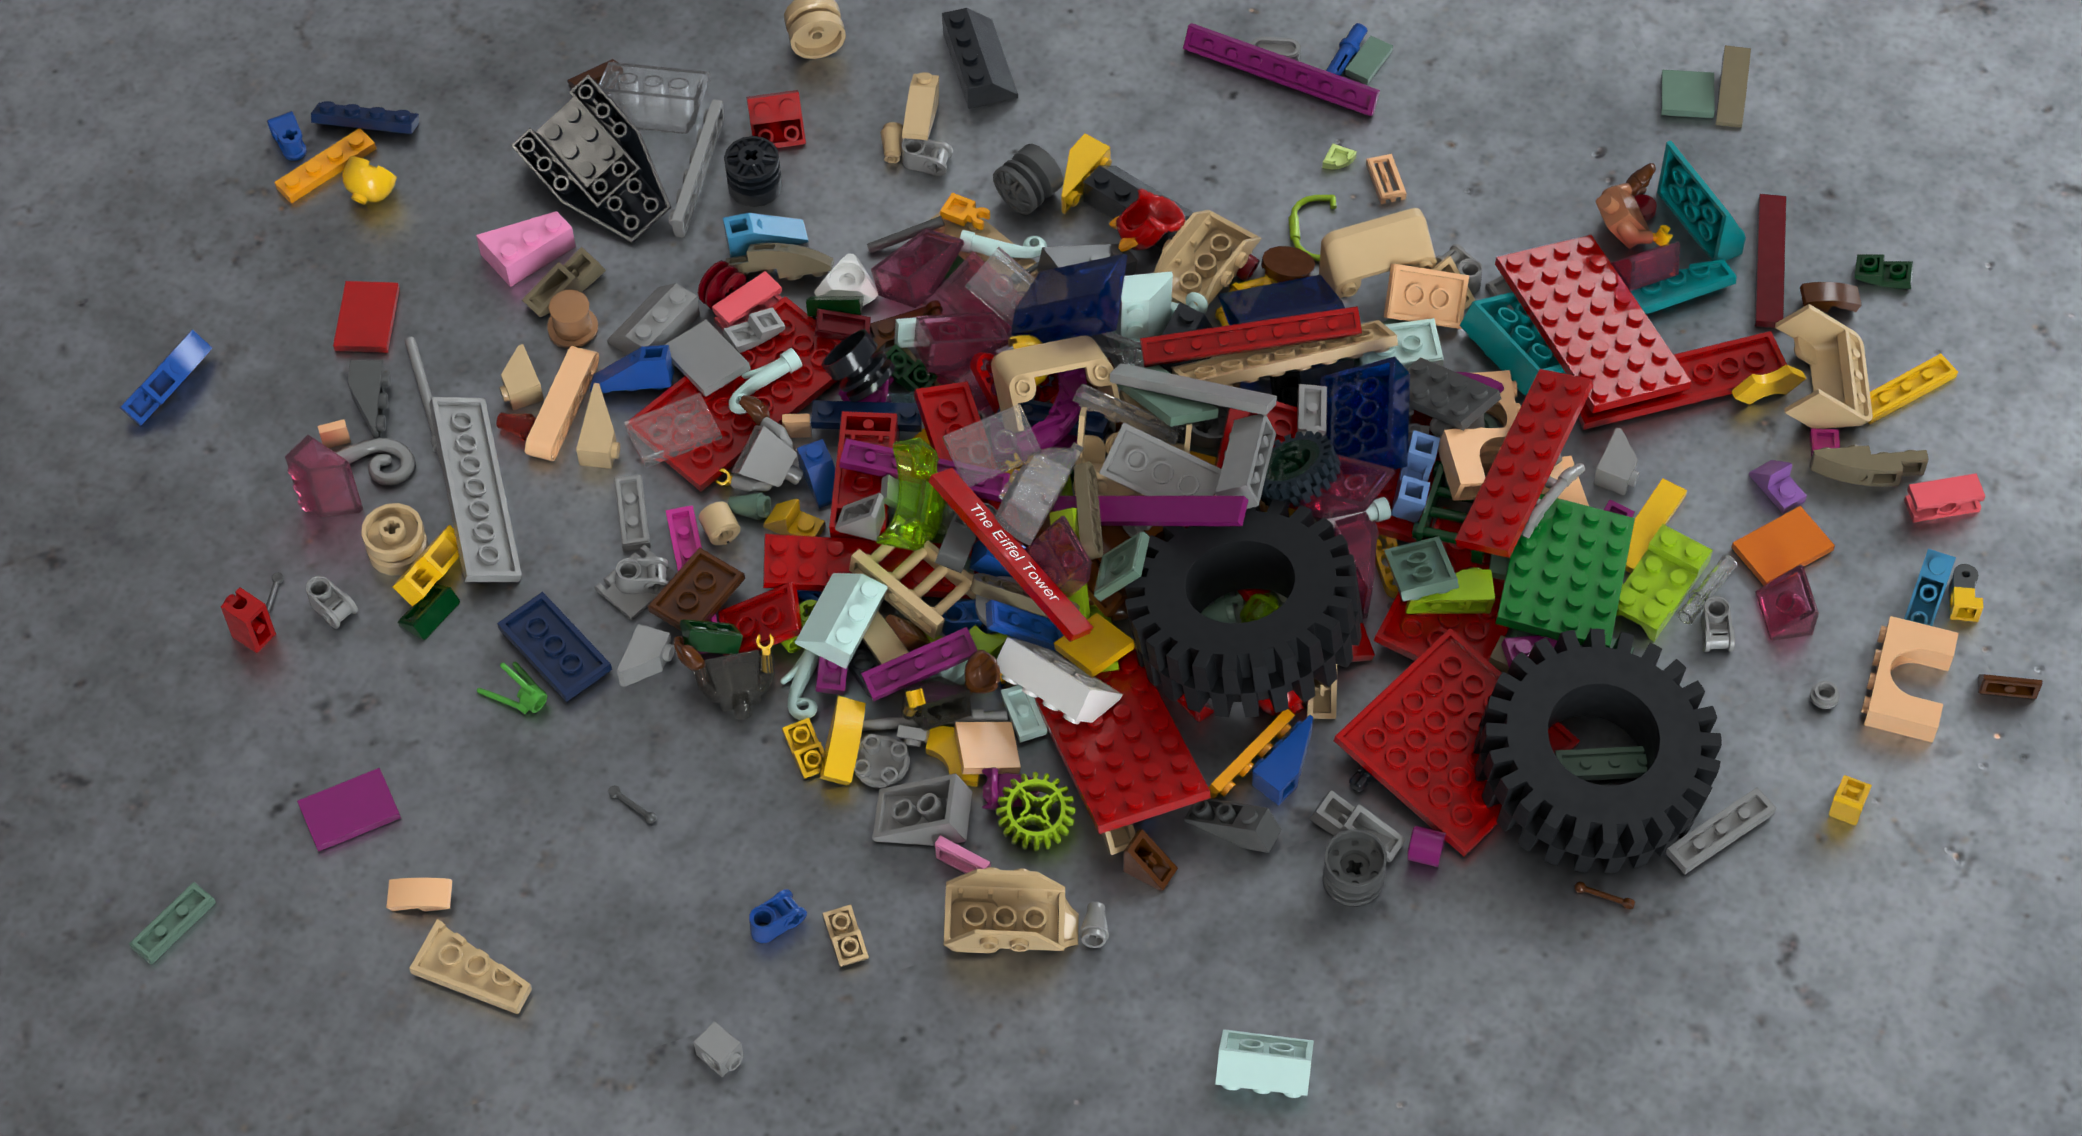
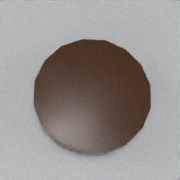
M1277 246L1264 252L1261 267L1265 269V274L1269 278L1284 284H1294L1295 281L1301 280V283H1304L1312 278L1315 262L1307 252L1290 246Z

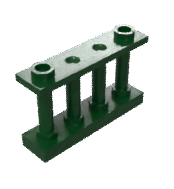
M1436 460L1433 470V477L1435 479L1421 520L1414 523L1412 538L1418 542L1426 538L1430 539L1439 536L1442 542L1456 544L1455 539L1458 533L1430 527L1433 517L1463 524L1468 514L1436 507L1439 497L1452 499L1449 487L1444 486L1446 475L1442 462ZM1458 500L1472 504L1474 500ZM1471 550V562L1482 564L1485 552Z

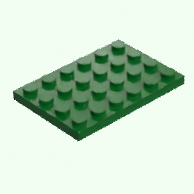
M1541 494L1539 499H1542L1545 495ZM1557 498L1544 513V517L1540 520L1538 526L1535 527L1530 538L1527 539L1520 536L1510 556L1495 624L1558 640L1561 632L1575 630L1580 645H1583L1590 629H1605V646L1610 648L1635 518Z

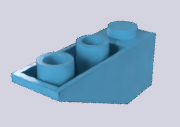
M745 213L723 218L730 257L747 255L746 252L750 244L784 243L798 245L809 242L802 219L756 213Z
M1928 548L1904 617L1905 620L1933 626L1956 557Z

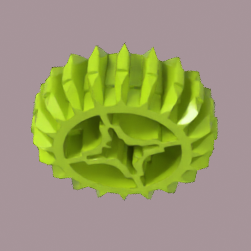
M1036 771L1033 772L1031 780H1028L1027 775L1023 773L1021 774L1022 783L1012 779L1010 784L1013 789L1004 787L1002 793L1006 797H998V804L1003 806L996 809V815L1002 817L998 820V826L1006 827L1003 831L1005 837L1014 834L1012 844L1015 845L1020 839L1023 840L1022 848L1024 850L1028 848L1029 843H1034V851H1039L1040 843H1044V847L1050 849V840L1052 839L1057 844L1061 843L1059 834L1068 836L1069 829L1066 826L1074 825V819L1070 816L1075 814L1076 808L1069 806L1074 802L1073 796H1065L1068 793L1067 786L1058 789L1060 779L1056 778L1050 783L1048 773L1044 774L1043 780L1038 779ZM1039 791L1046 793V795L1037 798L1034 797L1030 792ZM1017 798H1020L1025 810L1015 820L1011 808ZM1054 803H1057L1060 809V816L1057 822L1052 825L1047 812L1052 809ZM1036 807V810L1037 807L1041 808V815L1036 816V813L1031 815V808ZM1030 825H1036L1042 831L1034 832L1026 830L1024 828Z

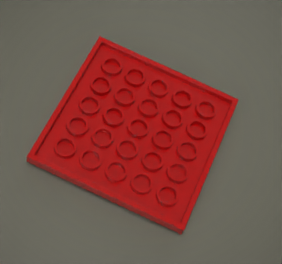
M1449 628L1335 735L1334 742L1433 830L1446 833L1445 841L1464 857L1498 824L1496 821L1502 807L1500 803L1487 808L1482 798L1487 780L1477 781L1474 770L1479 754L1474 753V743L1480 729L1479 724L1496 682L1502 673ZM1559 722L1548 729L1549 741L1554 753L1556 750H1574L1580 742L1577 737Z

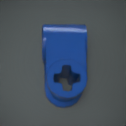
M290 111L267 120L270 132L275 142L278 143L284 157L290 161L302 159L306 155L307 150L302 140V132L293 112Z
M976 599L958 601L942 615L945 618L942 632L946 636L966 627L970 630L975 625L986 634H990L993 631L987 629V626L979 619L975 610Z
M789 889L782 890L750 912V934L756 942L768 943L787 930L802 923L807 916V911L803 907L798 906ZM762 922L768 923L766 926H759L758 924Z

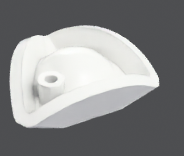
M854 254L845 255L814 291L816 297L863 296V306L878 296V291L872 279Z

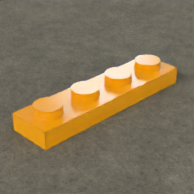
M358 128L275 181L276 189L292 204L342 172L350 156L364 158L375 151V142L361 128Z
M1289 709L1284 710L1209 786L1211 799H1215L1219 794L1225 797L1236 785L1233 780L1238 775L1243 778L1254 767L1251 761L1257 755L1263 758L1273 748L1270 742L1276 736L1281 740L1292 727L1289 725V722L1295 715Z

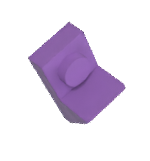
M1770 460L1750 471L1749 476L1780 512L1784 514L1804 503L1807 495L1790 477L1791 463Z

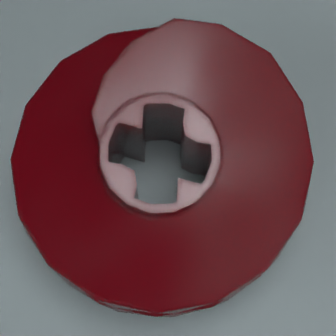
M721 260L713 264L703 275L698 287L699 300L713 310V305L745 285L746 277L737 268L729 266L728 262Z

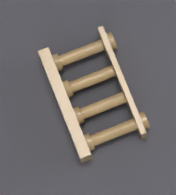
M896 515L893 517L890 531L893 535L871 555H866L858 549L851 556L849 571L854 574H864L888 586L884 599L934 640L942 632L945 619L942 615L965 594L972 600L976 599V594L970 590L974 574L967 572L965 569H963L962 573L936 564L935 561L940 549L920 534L912 523ZM901 542L904 543L913 553L893 572H887L878 563ZM922 559L925 560L935 570L913 590L908 589L900 580ZM943 577L947 578L956 587L935 607H930L921 600V597Z

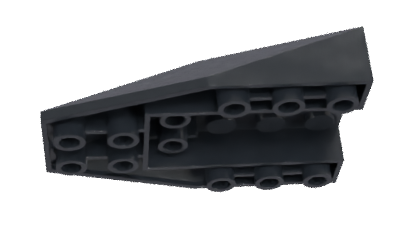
M587 75L569 92L573 96L569 102L536 132L529 128L511 146L561 203L633 243L672 207L641 133L597 81L590 75Z

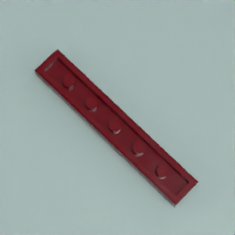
M1760 194L1758 199L1755 326L1776 328L1775 323L1783 319L1786 196Z

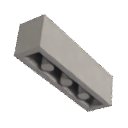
M1257 414L1234 420L1232 431L1229 434L1228 447L1224 454L1225 459L1220 469L1218 486L1215 488L1216 496H1245L1248 499L1247 509L1259 506L1276 437V432L1267 415Z

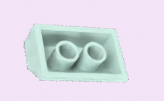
M1172 271L1118 276L1116 331L1120 352L1140 351V338L1160 336L1164 332L1171 316Z
M833 573L797 637L795 644L846 669L881 606L888 586L864 574Z
M1223 1029L1215 1084L1222 1085L1227 1090L1248 1088L1259 1094H1269L1272 1091L1283 1093V1095L1291 1098H1299L1301 1095L1307 1096L1314 1041Z

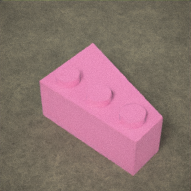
M557 211L476 235L481 256L510 287L576 247L571 225Z

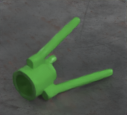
M504 662L500 663V667L521 686L517 697L520 699L519 702L494 692L477 688L479 694L517 708L524 714L529 710L533 713L538 712L545 705L548 698L546 692L533 681L517 662H513L512 665L520 676Z

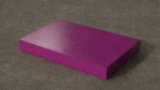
M380 768L297 801L318 852L401 819Z

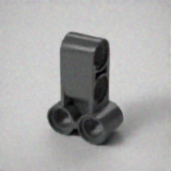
M946 502L941 514V522L948 528L935 563L962 573L975 539L979 540V538ZM984 503L995 517L998 518L997 510L992 505Z

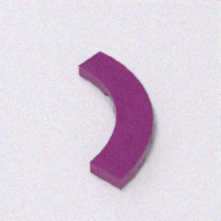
M1084 368L1056 373L1059 393L1049 410V415L1044 421H1039L1028 430L1010 438V444L1021 462L1047 451L1061 441L1074 427L1079 419L1081 407L1085 406L1087 382Z

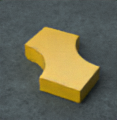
M1784 365L1780 369L1768 374L1750 375L1731 392L1735 399L1751 405L1765 396L1772 394L1786 395L1807 378L1803 371L1789 365Z
M931 724L926 754L943 762L949 775L956 773L967 786L978 787L980 774H962L954 727Z

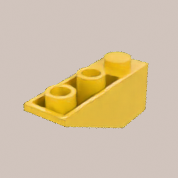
M1086 133L1069 150L1061 195L1062 213L1064 214L1071 207H1075L1079 203L1083 195V181L1099 165L1111 166L1112 163L1111 147Z

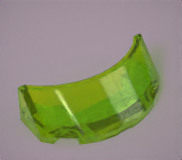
M920 437L893 443L898 470V501L889 527L882 535L876 538V543L913 551L924 548V544L928 540L934 539L940 528L945 500L928 482L932 474L938 473L937 464L939 458L936 450Z

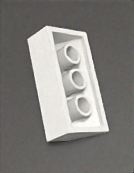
M1007 637L996 660L1003 680L1014 685L1018 683L1023 687L1022 692L1034 698L1040 697L1044 700L1042 703L1044 706L1054 711H1062L1065 713L1063 717L1074 724H1079L1080 721L1093 723L1117 703L1123 695L1098 678L1090 677L1075 664L1053 650L1020 639Z

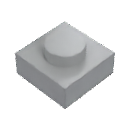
M899 725L897 737L904 740L906 746L920 747L921 743L927 744L930 732L927 729Z

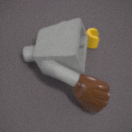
M743 395L739 403L753 419L756 426L732 470L735 475L733 476L726 469H720V472L727 474V479L725 482L715 480L716 483L723 487L731 485L732 488L749 493L766 492L772 487H780L784 479L796 485L802 478L803 470L792 465L797 453L792 449L793 442L785 427L770 419L769 411L762 401L750 395Z

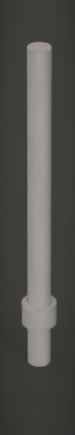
M407 337L405 345L432 434L431 444L434 452H437L441 465L429 405L432 397L416 340L414 337Z
M984 708L972 709V712L864 719L862 731L898 729L899 725L928 727L931 724L941 726L955 725L956 722L1008 721L1007 710L984 711Z

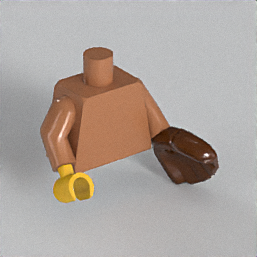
M1649 163L1635 171L1627 179L1626 183L1605 189L1602 195L1596 199V205L1607 228L1629 249L1637 244H1651L1653 241L1659 246H1666L1673 237V234H1668L1670 227L1667 225H1661L1656 233H1652L1634 198L1637 195L1646 193V187L1656 171L1654 163Z

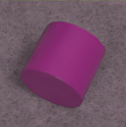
M1419 826L1413 827L1407 852L1408 860L1438 867L1446 833Z

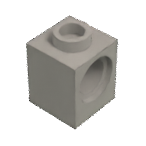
M715 1021L694 1041L696 1055L722 1077L729 1070H735L742 1062L744 1055L741 1042Z

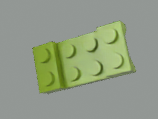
M1662 524L1650 541L1648 550L1625 583L1622 584L1616 616L1622 615L1641 625L1648 638L1655 642L1709 564L1713 550Z

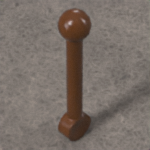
M1581 881L1574 885V889L1578 893L1587 892L1622 904L1627 909L1634 908L1635 901L1631 898L1623 899L1587 887Z

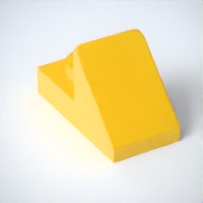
M793 499L777 503L764 522L763 527L780 535L820 537L826 525L824 520L800 511L799 499Z
M1844 775L1833 798L1829 816L1852 825H1857L1872 785Z

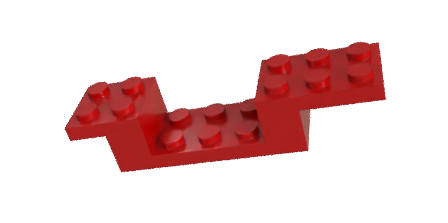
M842 411L829 524L830 537L867 539L838 532L835 527L843 506L881 493L883 477L840 468L841 455L846 438L898 449L900 438L898 418L896 413ZM884 504L885 520L877 539L882 541L890 538L889 506Z

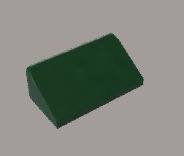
M809 297L806 299L807 316H816L817 309L861 315L864 297Z
M435 584L424 598L411 607L398 620V624L425 640L459 605L460 599L451 587Z
M685 619L680 621L684 645H690L699 652L735 655L739 653L743 635L733 624Z

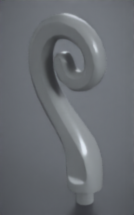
M373 438L358 442L333 453L306 452L304 457H294L293 466L302 467L303 473L324 475L336 472L367 455L389 453L400 459V467L390 473L380 471L382 466L390 465L392 459L388 454H379L370 460L368 473L372 480L378 484L396 485L411 476L415 468V457L409 447L397 440Z

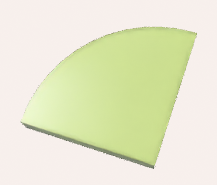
M1332 143L1323 160L1322 168L1332 170L1344 168L1356 159L1357 151Z

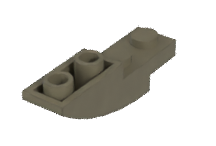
M784 243L750 244L746 252L747 255L726 258L725 260L729 263V266H734L745 276L750 272L758 271L761 274L766 271L771 273L774 269H777L779 279L787 278V280H797L802 278V275L813 274L814 277L824 276L828 274V271L832 270L834 265L833 258L822 252Z
M1851 445L1843 448L1825 447L1813 451L1810 469L1825 477L1846 483L1890 487L1899 486L1903 476L1924 475L1929 457L1927 450L1871 454L1869 445Z

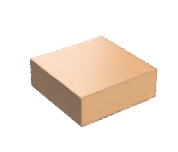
M809 413L782 415V425L785 427L790 438L812 437Z
M345 419L318 426L324 449L351 443Z

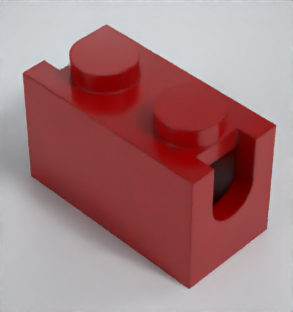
M239 587L235 591L236 596L234 594L229 595L222 604L221 609L231 636L255 653H258L276 635L266 604Z

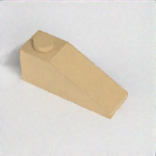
M927 72L913 74L909 88L902 138L928 140L939 105V76Z
M594 383L576 448L577 457L581 466L612 469L614 459L619 458L620 443L616 442L614 428L600 384Z

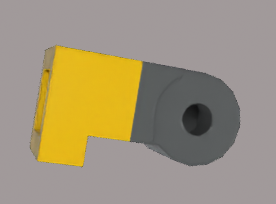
M1960 564L1954 569L1953 578L1949 584L1950 619L1979 622L1983 610V598L1975 597V586L1979 575L1976 568L1969 564Z

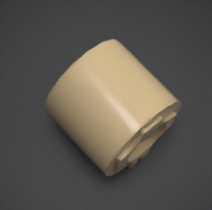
M726 502L712 503L699 514V521L713 545L731 543L740 533L741 527Z

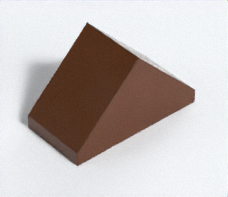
M1143 829L1137 831L1124 850V872L1159 891L1165 889L1178 869Z

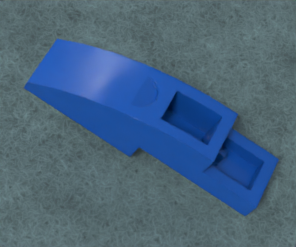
M192 329L119 408L141 426L211 351L212 347Z

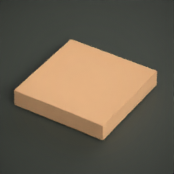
M1012 722L955 723L954 732L962 774H983L982 770L984 768L992 767L998 768L999 774H1019L1021 765Z

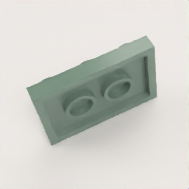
M1439 536L1384 550L1386 561L1402 601H1414L1424 596L1436 593L1443 594L1452 589L1459 588L1457 576Z

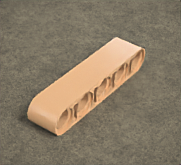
M575 346L569 348L527 437L525 444L526 455L549 461L556 459L590 386L593 374L596 373L598 368V352Z

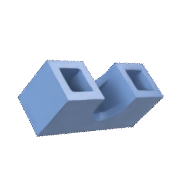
M1413 430L1405 448L1391 516L1414 523L1418 522L1426 505L1430 487L1428 479L1436 460L1440 442L1439 437Z

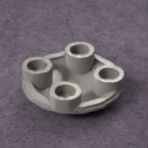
M867 735L863 739V743L859 745L854 768L855 775L862 783L871 787L884 788L896 784L903 779L909 769L910 757L906 744L891 736Z

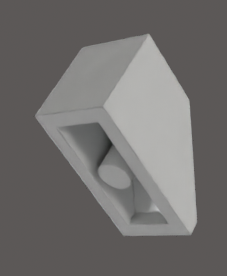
M1616 427L1596 468L1594 485L1625 496L1629 486L1634 488L1640 472L1636 471L1638 459L1620 428Z
M640 624L637 625L617 669L621 686L626 687L663 671L666 662L672 660L675 651L669 632Z

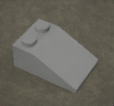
M956 773L879 789L872 839L877 842L935 846V842L941 835L954 843L965 842L967 840L973 791Z

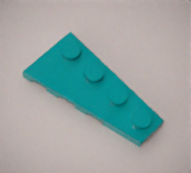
M1724 259L1689 264V268L1679 269L1674 266L1664 268V272L1650 274L1649 270L1637 272V276L1625 277V274L1619 275L1645 314L1736 284L1737 277Z

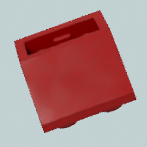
M798 90L746 97L752 136L763 137L771 141L776 148L806 144Z

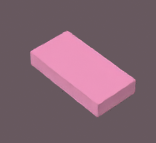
M941 835L935 842L936 858L965 874L976 869L991 867L990 861Z

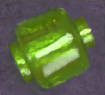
M1269 593L1252 595L1239 614L1241 623L1255 621L1273 613L1280 608L1278 606L1279 601Z

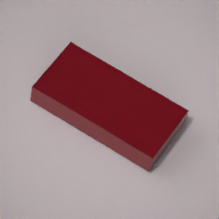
M817 309L814 336L843 341L859 330L865 329L870 334L871 317Z

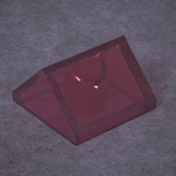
M1675 242L1658 246L1611 262V264L1628 289L1632 291L1679 275L1680 244Z
M1803 565L1796 566L1755 591L1771 640L1813 635L1819 612Z

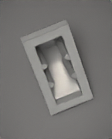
M877 493L843 506L835 529L838 532L877 541L885 520L884 496L881 493Z

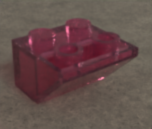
M1061 516L1025 548L1026 552L1066 597L1074 595L1090 580L1092 562L1065 516Z

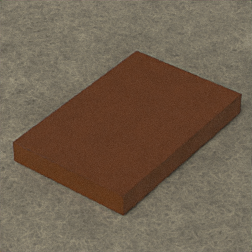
M699 547L648 605V610L680 631V621L683 619L709 622L745 580V574Z

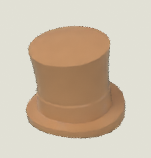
M564 290L553 296L549 303L551 316L547 324L550 340L562 348H570L571 346L581 347L593 340L598 332V321L593 312L589 310L588 298L577 290Z

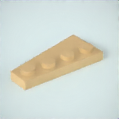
M438 919L409 968L413 975L515 1014H519L532 990L530 983L503 964H498L492 960L487 953L480 948L477 949L472 946L463 936L457 932H452Z

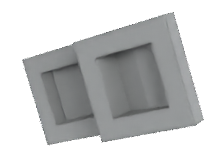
M772 307L749 314L748 322L724 328L722 336L741 353L775 337L785 330V324Z

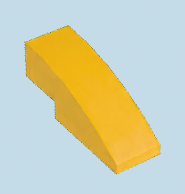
M450 524L431 542L392 586L412 607L426 596L435 583L446 574L459 557L454 528Z
M837 696L824 749L825 756L820 779L846 786L852 782L866 703Z

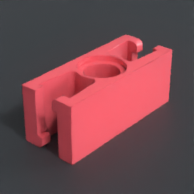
M764 271L712 306L713 312L716 315L714 317L715 323L724 330V328L748 322L749 314L771 308L782 299L779 295L782 293V287Z
M1977 473L1909 484V495L1905 496L1904 501L1911 520L1915 523L1980 512V501H1984L1985 494Z

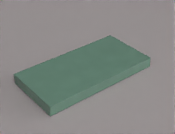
M1160 365L1145 367L1146 369L1169 373ZM1117 384L1118 388L1170 427L1218 418V408L1213 404Z

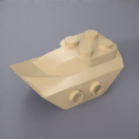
M1211 210L1194 212L1187 221L1185 220L1184 225L1177 231L1176 235L1165 242L1153 273L1172 271L1171 302H1181L1186 305L1187 294L1198 292L1206 298L1209 305L1220 290L1231 283L1239 268L1244 267L1249 255L1253 253V249L1262 238Z
M987 867L985 869L973 870L946 881L943 946H947L952 951L994 953L1000 948L1012 949L1016 952L1027 950L1064 951L1067 947L1078 945L1079 913L1068 903L1065 897V886L1039 872L1023 868L1013 871Z

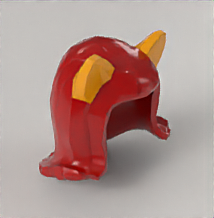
M1140 188L1137 190L1138 199L1122 215L1114 218L1109 225L1111 228L1117 229L1121 240L1118 248L1121 252L1130 249L1140 251L1155 245L1166 232L1180 230L1185 222L1183 211L1174 201L1163 196L1154 195L1152 192Z

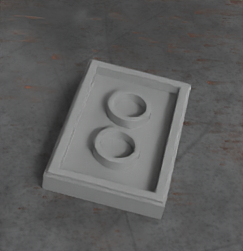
M707 320L665 344L669 345L672 363L705 397L751 370L749 362Z

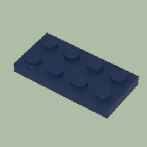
M541 592L497 623L498 629L566 702L612 670L611 663L544 592Z

